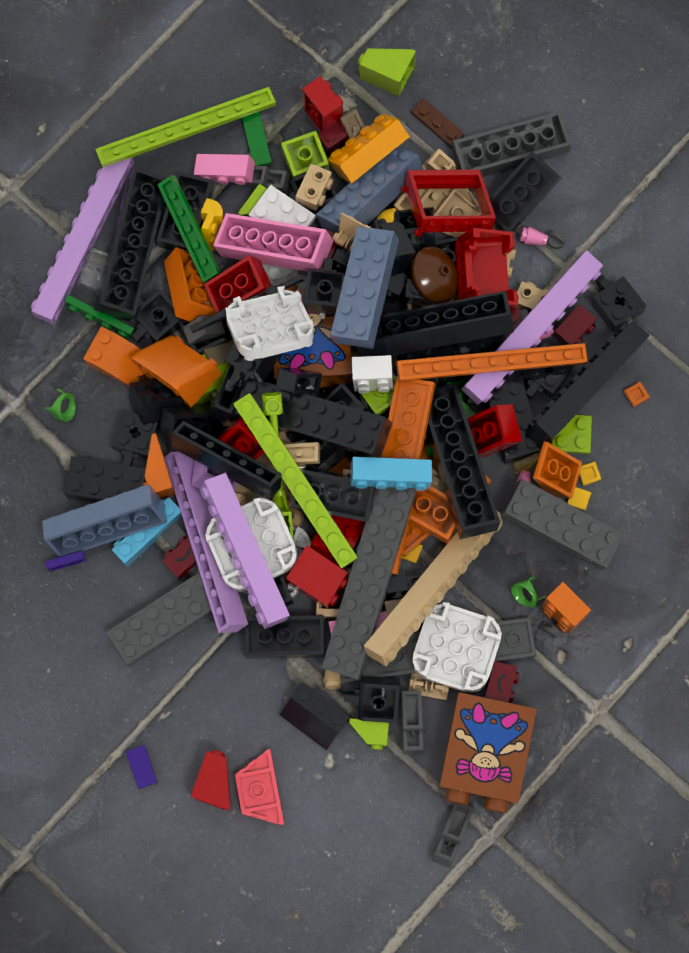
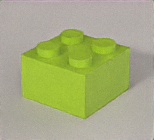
M316 131L281 143L282 153L292 179L307 173L310 164L319 167L325 166L326 170L329 171V163Z

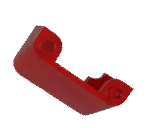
M472 228L457 238L455 254L458 273V300L506 291L509 308L518 306L519 296L516 290L509 289L507 254L515 246L513 232Z

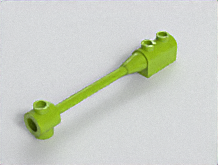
M282 393L262 394L263 413L270 417V424L279 436L277 415L283 413ZM281 477V488L274 495L273 503L280 509L293 538L292 513L283 489Z

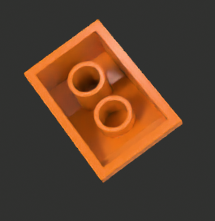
M101 326L83 358L85 364L129 387L130 383L139 381V376H144V373L131 359L136 352L142 349Z
M155 433L151 437L145 471L146 482L143 485L149 484L162 500L174 496L175 491L160 442Z
M544 441L533 479L542 490L555 497L572 498L583 462Z

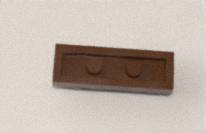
M424 98L411 110L413 116L451 149L453 140L464 137V133Z

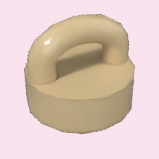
M290 507L292 526H301L304 519L303 512L297 508Z

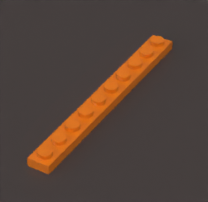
M585 343L401 360L396 362L398 381L400 382L586 364L588 360Z

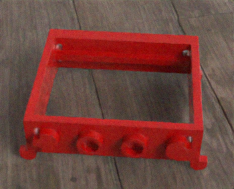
M408 170L404 183L405 186H401L402 193H407L418 228V230H414L415 236H421L423 232H467L472 228L494 230L492 228L496 217L480 170ZM472 188L482 215L426 216L418 189Z

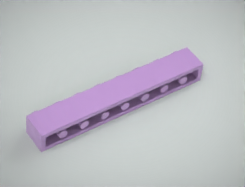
M224 473L204 480L200 489L202 497L208 501L210 515L216 519L218 533L224 537V546L227 552H230L232 555V564L235 570H238L240 573V582L249 593L248 600L257 611L256 617L259 624H262L264 629L286 621L290 616L227 474Z

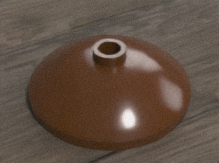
M432 246L425 247L415 254L411 272L418 291L426 299L435 303H442L451 299L458 287V273L449 255L440 248Z

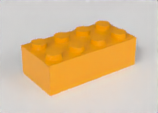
M381 114L374 119V123L370 126L362 128L359 135L347 140L344 147L335 150L327 160L340 178L353 183L410 136L397 118Z

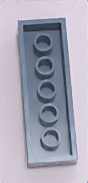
M398 146L356 181L345 186L316 214L322 229L338 233L341 213L352 216L362 224L368 225L402 192L401 186H405L404 183L408 170H424L418 154Z
M357 226L330 334L335 343L373 349L399 239L394 231Z
M148 484L43 520V535L45 542L59 557L165 524L167 523L164 502Z

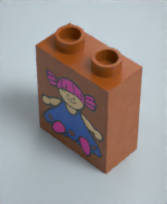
M294 285L286 290L296 292L298 288L297 285ZM305 289L298 290L301 294L302 303L304 301ZM306 311L310 320L313 321V344L309 347L281 354L272 368L274 385L277 384L279 368H297L320 372L322 377L319 388L338 387L341 383H344L346 386L351 384L352 364L350 345L337 344L330 336L335 315L325 314V318L322 319L319 313Z
M458 693L438 788L446 791L445 801L468 805L470 796L485 799L484 809L505 814L508 812L509 804L517 805L519 803L537 711L536 708Z

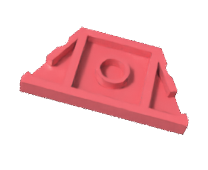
M267 749L258 758L235 774L241 812L243 815L284 825L271 750Z

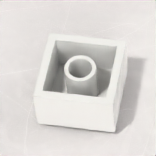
M391 355L352 357L355 391L365 394L378 390L380 393L393 390Z

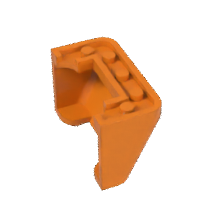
M169 335L136 352L131 357L132 361L149 379L155 378L170 388L175 395L181 396L184 403L190 407L200 399L222 374L217 368L219 365L212 358L206 359L185 345L184 341L177 335Z

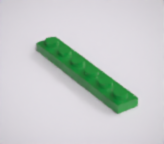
M171 175L157 185L203 283H206L221 274L176 176Z

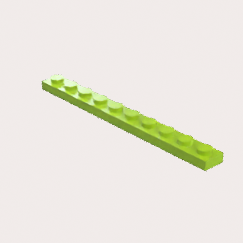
M267 87L95 149L102 168L271 108L276 106V101L270 88Z
M251 393L233 403L276 470L282 474V479L339 566L343 568L358 557Z

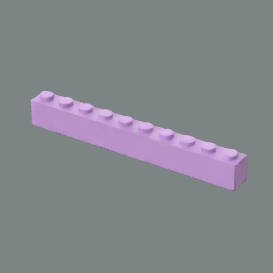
M133 157L98 170L96 174L97 180L94 185L90 186L88 190L89 196L86 201L82 202L80 206L81 212L78 217L74 218L72 222L73 228L70 234L67 233L65 236L64 246L62 250L57 252L56 262L54 266L49 268L48 278L39 289L40 295L38 299H34L31 305L34 317L55 325L65 305V299L67 295H70L135 163Z
M586 250L495 352L529 349L531 346L535 348L541 342L539 337L543 333L548 334L554 327L552 325L555 319L559 321L565 315L563 310L567 306L571 308L578 300L576 298L578 293L583 294L589 288L587 283L591 279L595 281L601 274L599 270L603 265ZM514 371L474 374L461 390L477 405L482 401L486 403L493 395L491 391L494 388L499 389L505 382L504 376L506 374L511 375Z
M179 451L170 452L164 457L218 632H238L248 625L238 590L226 584L222 578L211 548L206 541L207 527L214 517L210 515L208 501L202 497L200 489L191 485L195 460Z

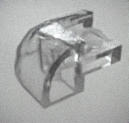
M94 247L89 249L83 261L77 285L93 290V294L97 295L107 252Z

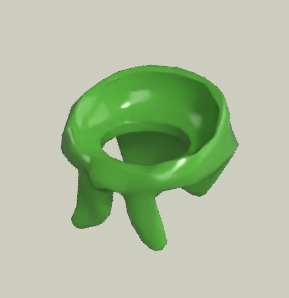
M57 389L62 394L57 398L52 407H45V409L56 419L69 422L74 417L76 411L74 395ZM67 398L69 400L68 409L61 413L62 400Z
M535 576L515 583L511 587V593L515 600L521 605L534 608L539 601L546 598V596L537 599L535 589L530 582L535 579ZM523 588L532 595L531 601L524 597Z

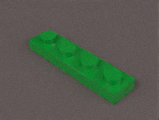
M67 295L65 303L69 311L75 314L79 312L88 321L94 322L95 320L101 323L100 326L116 331V334L124 339L128 337L133 340L132 335L135 333L133 327L107 314L93 310L94 307Z

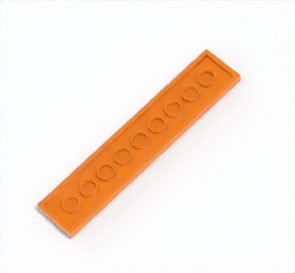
M398 376L396 377L388 417L393 424L381 458L421 459L435 382L425 380L399 382ZM407 526L392 574L398 575Z

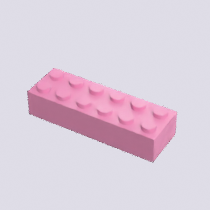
M226 213L213 247L221 257L243 260L251 255L261 260L262 264L308 272V268H324L325 258L328 257L334 240L326 229Z

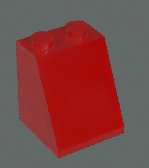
M306 545L288 574L286 581L290 587L328 609L330 605H335L339 598L337 593L340 588L344 589L349 579L347 578L348 572Z
M214 749L212 752L207 751L190 797L231 812L229 762L223 752Z

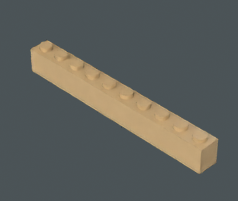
M497 511L500 519V524L497 530L499 531L503 522L500 512ZM497 531L460 539L457 532L366 642L364 648L367 655L384 666L393 661L397 652L408 643L410 636L420 628L423 620L430 616L436 604L443 600L444 594L455 585L457 578L465 573L471 561L478 557L479 551L490 542L492 535Z

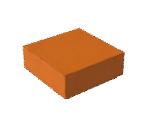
M641 382L623 391L633 408L650 398Z

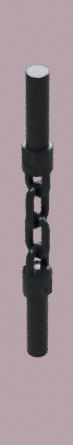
M301 274L276 286L273 285L247 300L261 297L265 293L266 295L277 293V287L285 286L286 290L303 282ZM222 309L216 312L215 315L190 326L192 333L218 321L226 320V309Z

